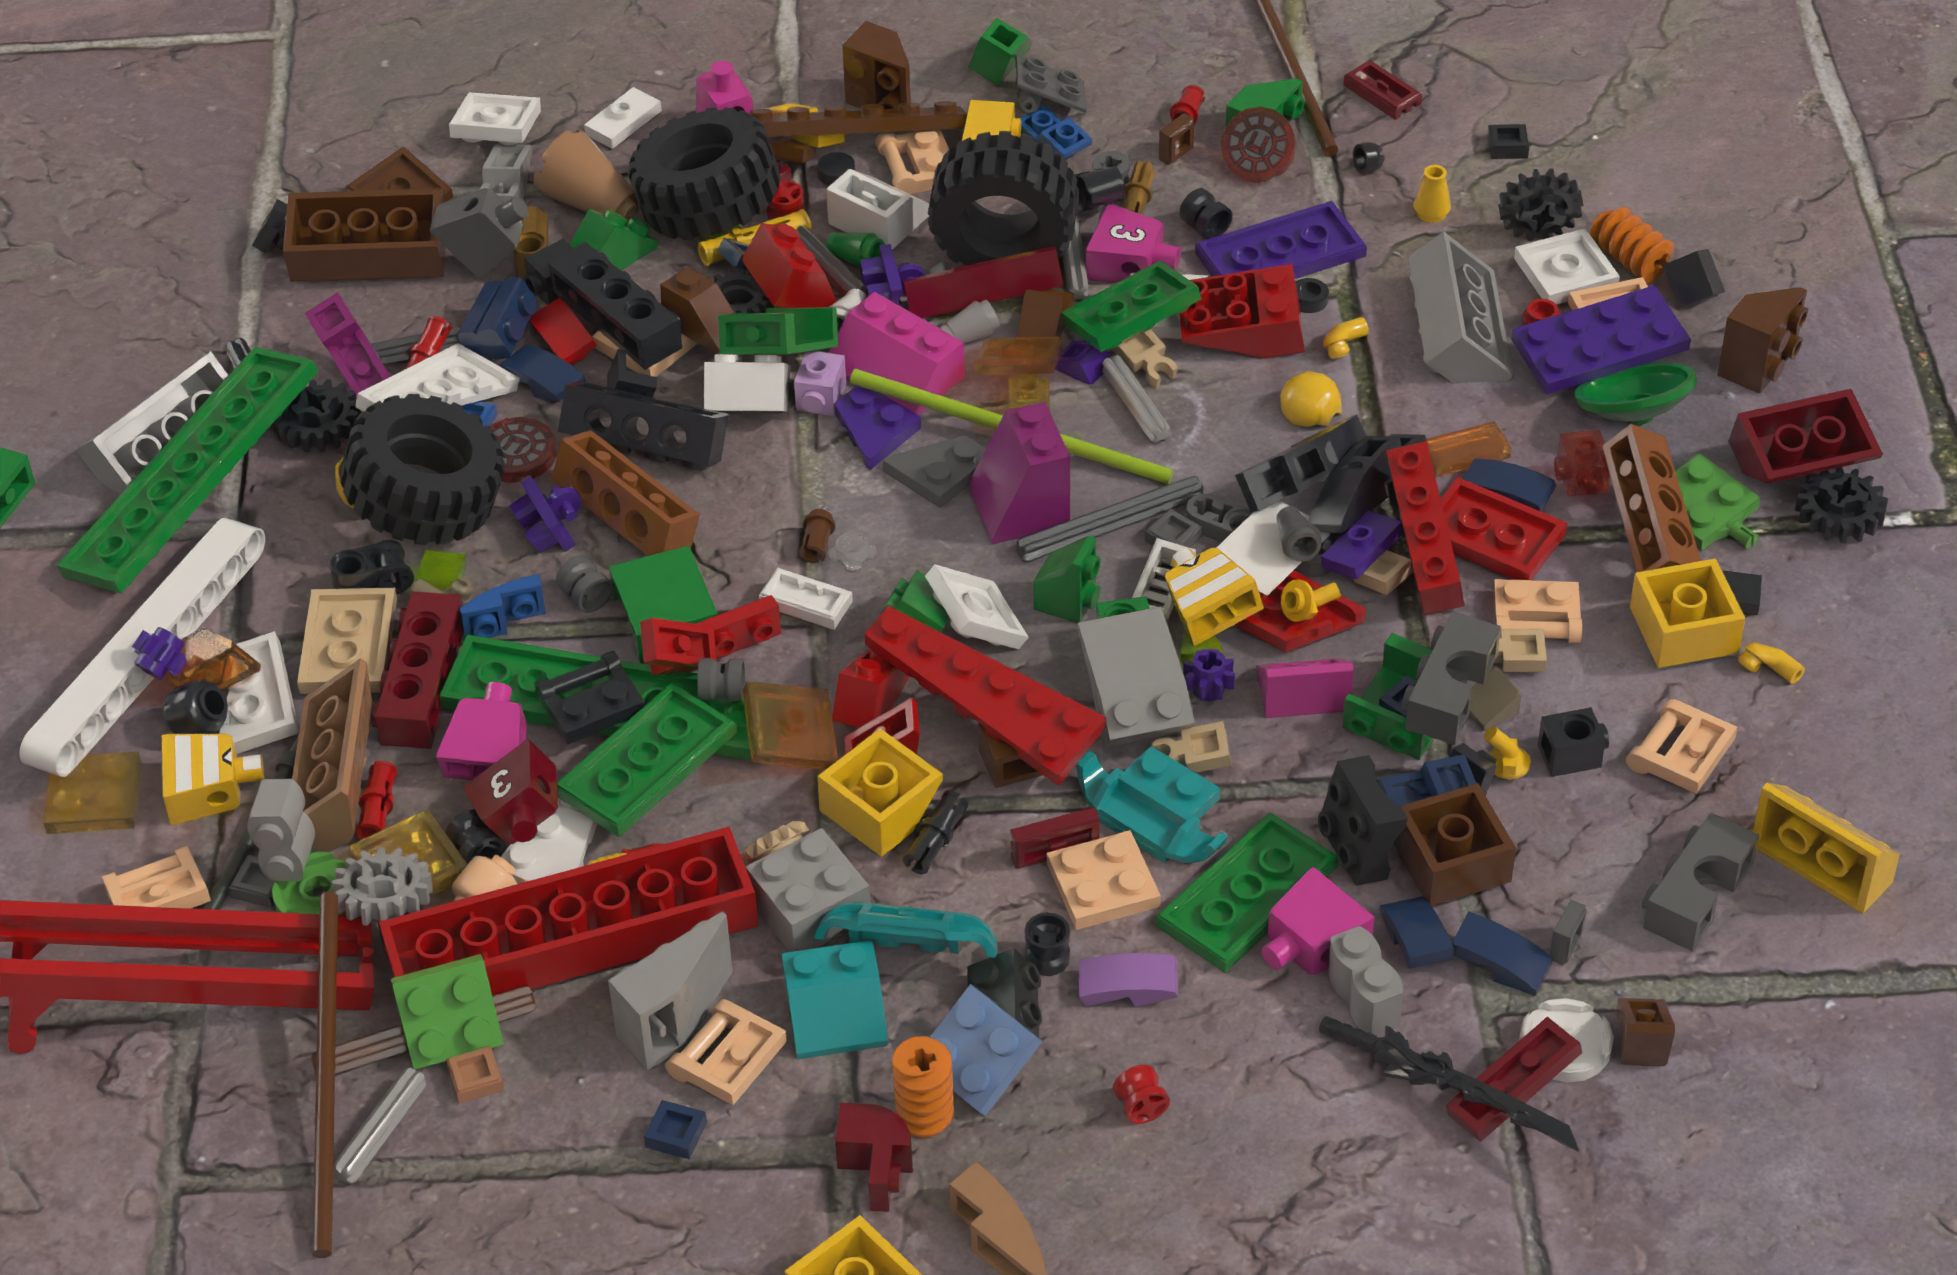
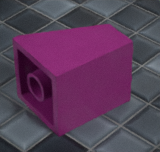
M1046 402L1005 411L968 483L969 491L992 544L1022 538L1070 520V455Z

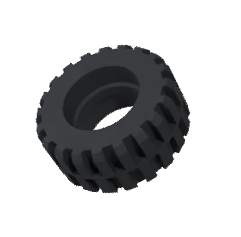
M724 107L723 110L706 108L704 112L697 113L692 111L685 113L686 116L676 119L675 117L667 121L665 126L652 130L647 139L643 138L637 145L636 151H633L629 162L628 177L645 221L658 233L673 239L679 236L683 240H693L694 237L711 238L713 234L720 232L725 234L733 231V227L737 225H745L752 221V216L755 214L760 215L766 209L767 202H772L781 176L766 130L758 119L745 111L740 110L738 112L734 108Z
M1000 131L999 135H991L990 132L980 133L975 140L969 137L957 143V149L955 147L949 149L936 167L927 213L929 215L928 225L930 232L934 235V241L942 251L947 249L946 255L956 264L961 262L964 266L1055 246L1057 257H1061L1069 248V243L1073 239L1079 199L1076 176L1074 171L1070 167L1068 168V162L1059 153L1054 155L1053 148L1043 141L1040 144L1033 141L1032 136L1022 133L1021 137L1011 135V131ZM989 196H1004L1024 203L1031 210L1021 214H999L982 207L976 200Z
M408 394L405 398L395 395L384 399L383 403L378 401L369 406L355 420L341 465L340 484L344 489L343 493L349 505H354L355 513L362 520L368 519L371 527L380 533L384 530L391 533L394 539L403 541L404 538L414 540V544L426 545L428 542L443 545L450 543L452 538L459 541L470 536L471 532L474 533L485 524L486 519L490 517L504 473V453L499 441H496L497 437L489 426L484 427L479 416L473 412L471 414L465 412L463 406L455 402L448 404L442 402V398L432 395L430 398H421L420 394ZM406 464L423 466L439 474L421 472Z

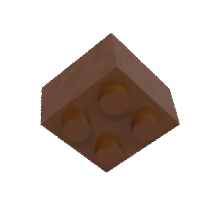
M1478 783L1400 806L1408 817L1405 829L1395 839L1394 844L1424 898L1431 906L1512 882L1516 847Z

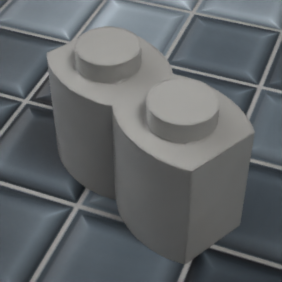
M262 779L247 823L249 836L260 849L258 854L259 866L270 881H301L315 839L314 825L307 814L303 812L305 807L303 791L293 779Z
M1361 926L1331 936L1328 968L1329 982L1336 994L1349 1003L1350 1015L1356 1026L1367 1033L1370 1032L1375 1035L1385 1032L1386 1025L1392 1029L1399 1027L1403 984L1397 971L1389 963L1381 959V949L1374 936Z

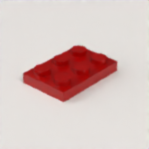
M1459 477L1454 480L1441 497L1454 554L1515 580H1533L1567 532V522Z

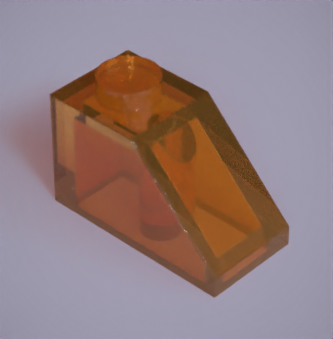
M203 627L181 639L185 643L181 653L185 655L187 662L176 677L168 673L167 682L176 688L193 680L206 679L215 683L223 691L259 672L261 664L233 641Z

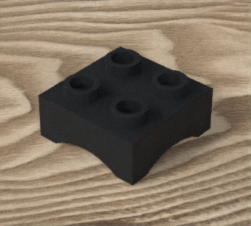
M1369 755L1337 761L1332 779L1328 784V792L1322 811L1318 815L1320 832L1324 837L1328 838L1337 853L1341 867L1347 870L1356 886L1387 880L1391 871L1388 864L1389 851L1395 839L1405 829L1408 817L1403 809L1392 802L1380 789L1375 777V764Z

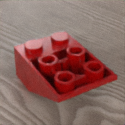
M1293 264L1190 280L1198 286L1202 299L1190 305L1186 311L1179 313L1182 342L1262 358L1305 352Z

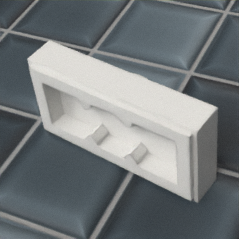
M632 87L584 124L585 133L594 140L613 149L662 111L661 101Z
M780 568L775 570L759 594V599L772 595L778 603L779 612L833 630H835L853 602L851 591Z

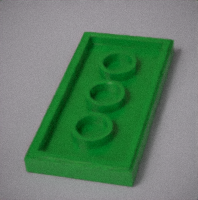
M671 683L557 782V797L617 837H620L737 733L736 722L676 684Z
M1269 812L1156 916V927L1226 973L1268 933L1271 909L1312 867H1315L1325 877H1328L1338 868V857Z

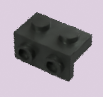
M1015 948L997 954L995 958L989 957L967 966L968 987L971 984L1039 1038V1025L1042 1023V1014L1038 1003V988L1041 987V977L1037 967L1032 962H1028Z

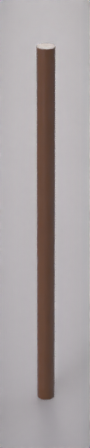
M1254 0L1289 78H1297L1303 81L1302 97L1305 99L1303 109L1324 155L1327 157L1336 155L1338 147L1271 1Z
M324 892L320 895L312 1248V1255L318 1258H326L332 1255L338 895L334 892Z

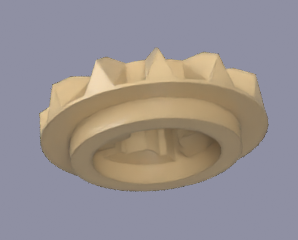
M792 821L774 831H770L765 836L758 838L757 841L748 845L742 857L746 865H749L805 837L810 831L805 822Z

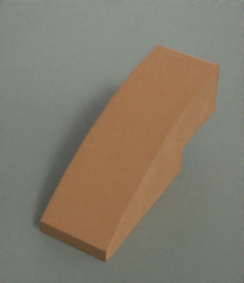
M975 1161L949 1184L950 1211L970 1227L971 1251L1000 1275H1047L1040 1247L1030 1224L1017 1203L1000 1182L980 1163Z

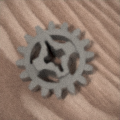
M379 847L375 855H370L364 850L360 852V860L347 858L345 860L346 868H337L335 870L336 879L332 880L333 892L338 895V911H346L348 920L361 916L362 925L367 926L373 919L380 922L402 916L407 912L420 911L419 904L428 905L430 902L429 893H432L431 873L428 872L427 862L418 863V854L416 853L404 857L402 848H397L392 854H386L384 847Z

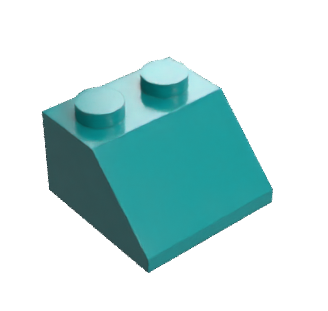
M873 940L782 953L784 985L797 1059L888 1046L880 977Z

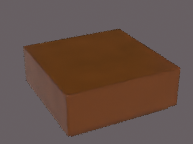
M1185 113L1159 131V160L1167 165L1172 164L1194 147V118Z
M781 137L770 142L774 156L777 159L802 164L815 157L816 147L797 140Z

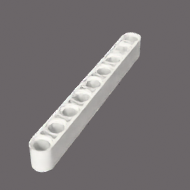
M221 518L27 732L20 746L21 762L60 777L70 774L154 679V677L148 675L134 664L138 654L134 652L135 649L132 648V645L142 630L152 635L157 627H162L185 643L259 559L265 545L264 531L228 518Z

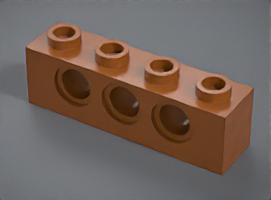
M1630 424L1602 445L1636 571L1642 572L1701 561L1666 437Z
M592 430L561 439L551 480L561 488H574L580 495L582 504L647 556L688 545L691 549L700 516L699 513Z

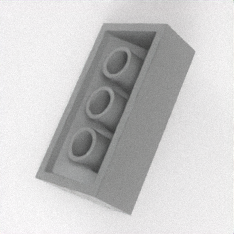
M1443 231L1408 257L1411 270L1410 281L1415 294L1414 306L1418 313L1420 325L1418 331L1422 338L1424 349V363L1431 372L1441 374L1452 383L1508 381L1514 377L1494 270Z
M210 351L189 364L76 449L77 453L100 483L121 495L229 375Z

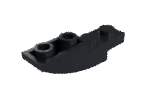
M1356 414L1291 445V448L1236 474L1235 477L1250 512L1260 511L1290 495L1300 493L1328 479L1342 458L1366 436L1358 415Z
M1391 434L1390 436H1365L1342 458L1329 476L1313 507L1309 521L1320 532H1330L1329 536H1338L1344 534L1367 511L1374 512V508L1388 498L1385 484L1392 481L1386 450L1425 442V435Z

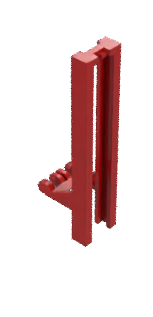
M0 900V942H13L11 959L0 958V997H9L7 1046L10 1052L22 1054L34 1050L37 1027L33 1024L58 999L317 1009L318 971L32 959L48 944L319 955V914ZM338 915L337 956H357L360 960L359 973L337 972L336 1009L370 1011L375 988L374 966L371 963L373 954L371 949L372 927L371 923L367 926L362 925L361 916L348 920L346 915Z

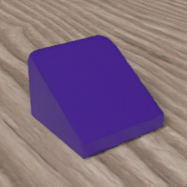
M1085 340L1072 341L1053 361L1052 366L1055 370L1083 383L1094 384L1104 374L1102 371L1104 367L1103 361L1106 358H1110L1107 350L1100 352Z

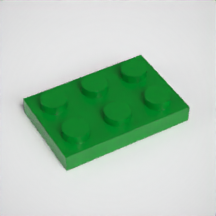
M1160 260L1062 311L1061 314L1065 326L1097 350L1103 352L1118 347L1122 341L1139 332L1152 329L1156 323L1171 315L1186 311L1190 305L1202 298L1196 284Z

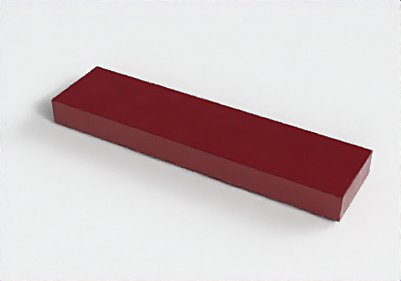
M1055 246L903 280L910 312L920 318L964 309L974 301L980 303L987 300L991 303L1024 295L1028 289L1043 291L1064 286Z

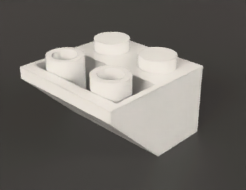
M848 169L826 189L828 224L846 233H874L885 244H891L892 249L929 217L927 214L929 203L879 179L852 169Z
M714 355V362H704V409L712 411L787 412L791 365L782 363V356L754 355V362H742V356Z

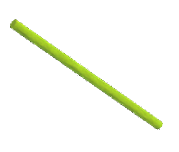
M856 368L851 374L850 384L995 430L1003 417L1001 414ZM1060 433L1070 454L1164 484H1170L1174 469Z

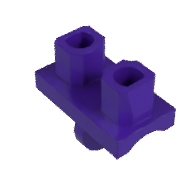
M891 244L879 245L880 257L860 260L862 282L864 285H867L866 295L868 297L873 292H876L902 307L900 298L903 294H906L903 280L925 275L924 270L920 266L908 262L902 263L897 268Z
M531 476L521 482L527 494L509 505V507L524 528L542 518V520L524 531L538 553H542L556 543H559L565 552L574 547L576 544L561 520L573 521L576 519L577 512L582 503L578 492L574 488L556 486L551 489V495L547 498L545 494H542Z

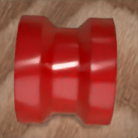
M780 180L772 202H767L768 220L804 209L802 204L803 189L798 183L790 180Z
M1137 1065L1122 1072L1113 1083V1091L1118 1100L1125 1103L1124 1113L1131 1123L1144 1124L1160 1117L1170 1105V1098L1166 1090L1158 1086L1159 1076L1152 1066Z

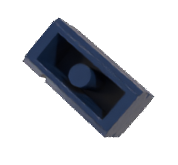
M520 277L504 279L503 283L500 280L485 282L459 330L457 338L464 347L489 361L492 358L495 360L510 358L516 343L522 338L532 314L536 312L537 301L534 294L530 292L526 283Z

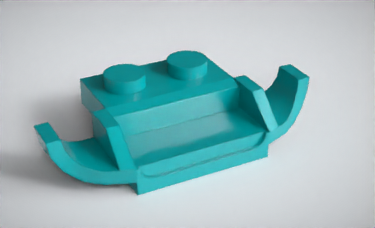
M1150 746L1125 771L1116 768L1110 774L1107 773L1099 764L1097 755L1091 751L1087 752L1076 764L1082 793L1091 808L1095 807L1100 823L1117 834L1131 830L1137 846L1164 863L1169 859L1183 863L1204 861L1226 844L1228 835L1220 832L1216 837H1212L1200 830V818L1220 800V787L1156 748Z
M863 902L842 903L830 909L821 920L814 938L823 940L827 935L828 929L838 927L849 930L850 943L861 942L862 938L875 939L874 943L882 947H899L904 942L919 944L921 950L929 952H943L946 950V947H949L950 953L959 954L962 949V941H974L982 945L986 957L995 958L998 953L996 937L991 928L976 916L959 912Z

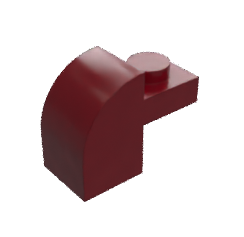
M840 1102L835 1138L837 1169L870 1171L868 1182L870 1211L889 1212L891 1193H900L902 1173H913L910 1131L903 1119L890 1109L874 1104Z

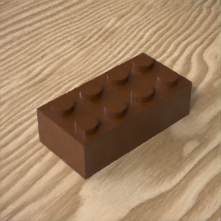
M442 188L289 193L283 254L290 282L444 277L446 247L429 231L436 206L444 203Z

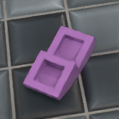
M1125 953L1079 960V997L1085 1007L1126 997L1130 998L1135 1007L1178 997L1177 959L1174 955Z

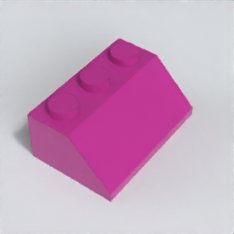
M873 292L848 312L838 333V347H833L829 351L832 354L845 355L846 381L850 382L851 374L856 368L943 396L965 377L964 342L876 292ZM885 395L917 415H920L927 409L926 407Z

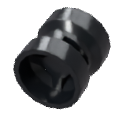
M1198 188L1190 192L1183 200L1179 211L1181 219L1190 226H1196L1198 233L1205 239L1223 235L1229 228L1233 217L1231 209L1221 202H1216L1215 197L1204 188Z
M475 809L466 810L458 814L450 821L446 828V839L454 849L460 851V857L466 866L475 856L492 859L494 855L501 857L504 853V841L484 824Z
M1048 912L1040 913L1030 918L1025 926V959L1028 962H1032L1042 976H1053L1063 972L1070 962V927L1068 922L1062 916Z

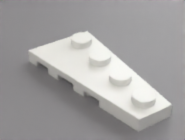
M457 343L359 392L355 407L364 412L366 408L378 401L383 403L384 399L395 395L405 398L408 394H420L421 398H430L432 395L442 398V402L448 404L455 402L462 406L517 391L520 378Z

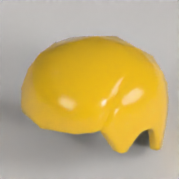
M1311 371L1303 372L1292 377L1281 391L1280 403L1282 414L1293 425L1310 427L1316 424L1328 426L1335 414L1340 415L1342 413V400L1338 387L1326 374Z

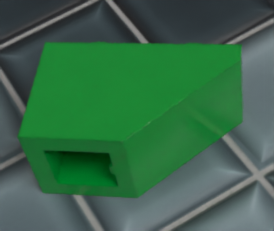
M996 18L981 35L968 68L999 86L1016 66V55L1023 57L1030 49L1032 42L1027 35Z
M1296 78L1246 85L1226 105L1225 134L1228 136L1229 133L1241 137L1240 141H1243L1248 131L1262 128L1268 131L1274 139L1275 136L1272 130L1280 122L1285 127L1293 118H1297L1301 114L1305 104V99L1302 97L1303 81ZM1261 113L1259 125L1250 127L1245 116ZM1259 114L1248 116L1247 118L1259 116ZM1264 114L1271 115L1277 119V122L1270 129L1262 126ZM1265 115V117L1275 121V119H1273L1272 117ZM1242 118L1248 128L1243 134L1231 130L1232 128L1235 130L1243 122L1241 120L1237 123ZM1254 132V134H1253V136H1252V138H1251V140H1250V142H1249L1248 144H1251V145H1252V142H1253V140H1254V138H1255L1257 132ZM1268 137L1265 138L1260 149H1264L1269 139Z
M589 209L569 245L575 248L587 242L596 251L603 252L619 270H623L657 249L660 242L648 234L650 227L638 219L630 217L627 222L626 218L610 209H607L605 214Z
M1088 535L1049 553L1033 581L1034 610L1079 623L1088 609L1093 610L1096 607L1101 591L1100 586L1096 585V576L1099 572L1101 558L1096 556L1095 537Z
M916 570L909 582L901 578L880 613L882 614L890 606L939 632L942 631L949 618L945 608L935 600L933 596L934 590L925 575Z

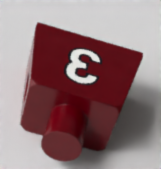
M529 739L525 740L463 787L480 819L508 845L532 840L537 835V826L552 816L558 809L556 765Z

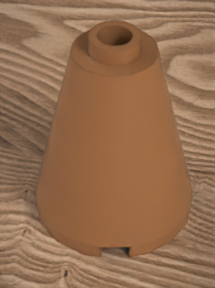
M577 129L575 134L570 130L562 133L542 155L541 160L545 162L541 173L535 170L534 187L542 195L585 213L592 209L605 214L606 210L610 209L626 218L627 222L630 217L634 218L638 213L639 204L633 188L592 139L581 129Z

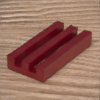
M1371 60L1344 75L1343 86L1395 120L1401 117V111L1404 113L1411 111V105L1415 107L1421 105L1422 94Z
M1095 807L1010 829V836L1012 838L1010 847L1013 851L1011 852V860L1015 869L1046 862L1048 852L1099 839L1100 818Z

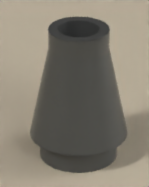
M1287 506L1282 508L1276 516V521L1279 525L1284 554L1301 562L1314 558L1321 548V532L1296 507Z

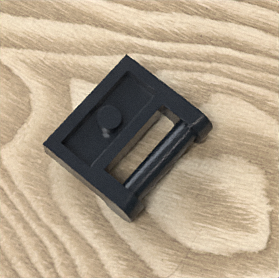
M613 650L601 655V660L552 680L545 677L534 682L535 691L540 702L567 745L627 721L645 706V701L624 671L619 657ZM605 676H608V678L610 679L606 682L583 690L564 699L559 700V698L557 697L558 695H561L565 692H568L570 690H573L575 688H578L580 686H583Z

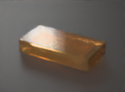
M1495 421L1426 439L1435 477L1468 469L1475 458L1500 461L1511 457V446Z

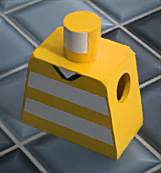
M1185 548L1173 555L1171 559L1173 569L1167 571L1165 579L1175 608L1193 646L1264 609L1255 579L1218 548H1210L1197 556L1191 549Z
M229 734L162 735L163 799L170 825L181 824L236 809L240 805V783L261 781L265 778L261 754L237 757L233 737Z

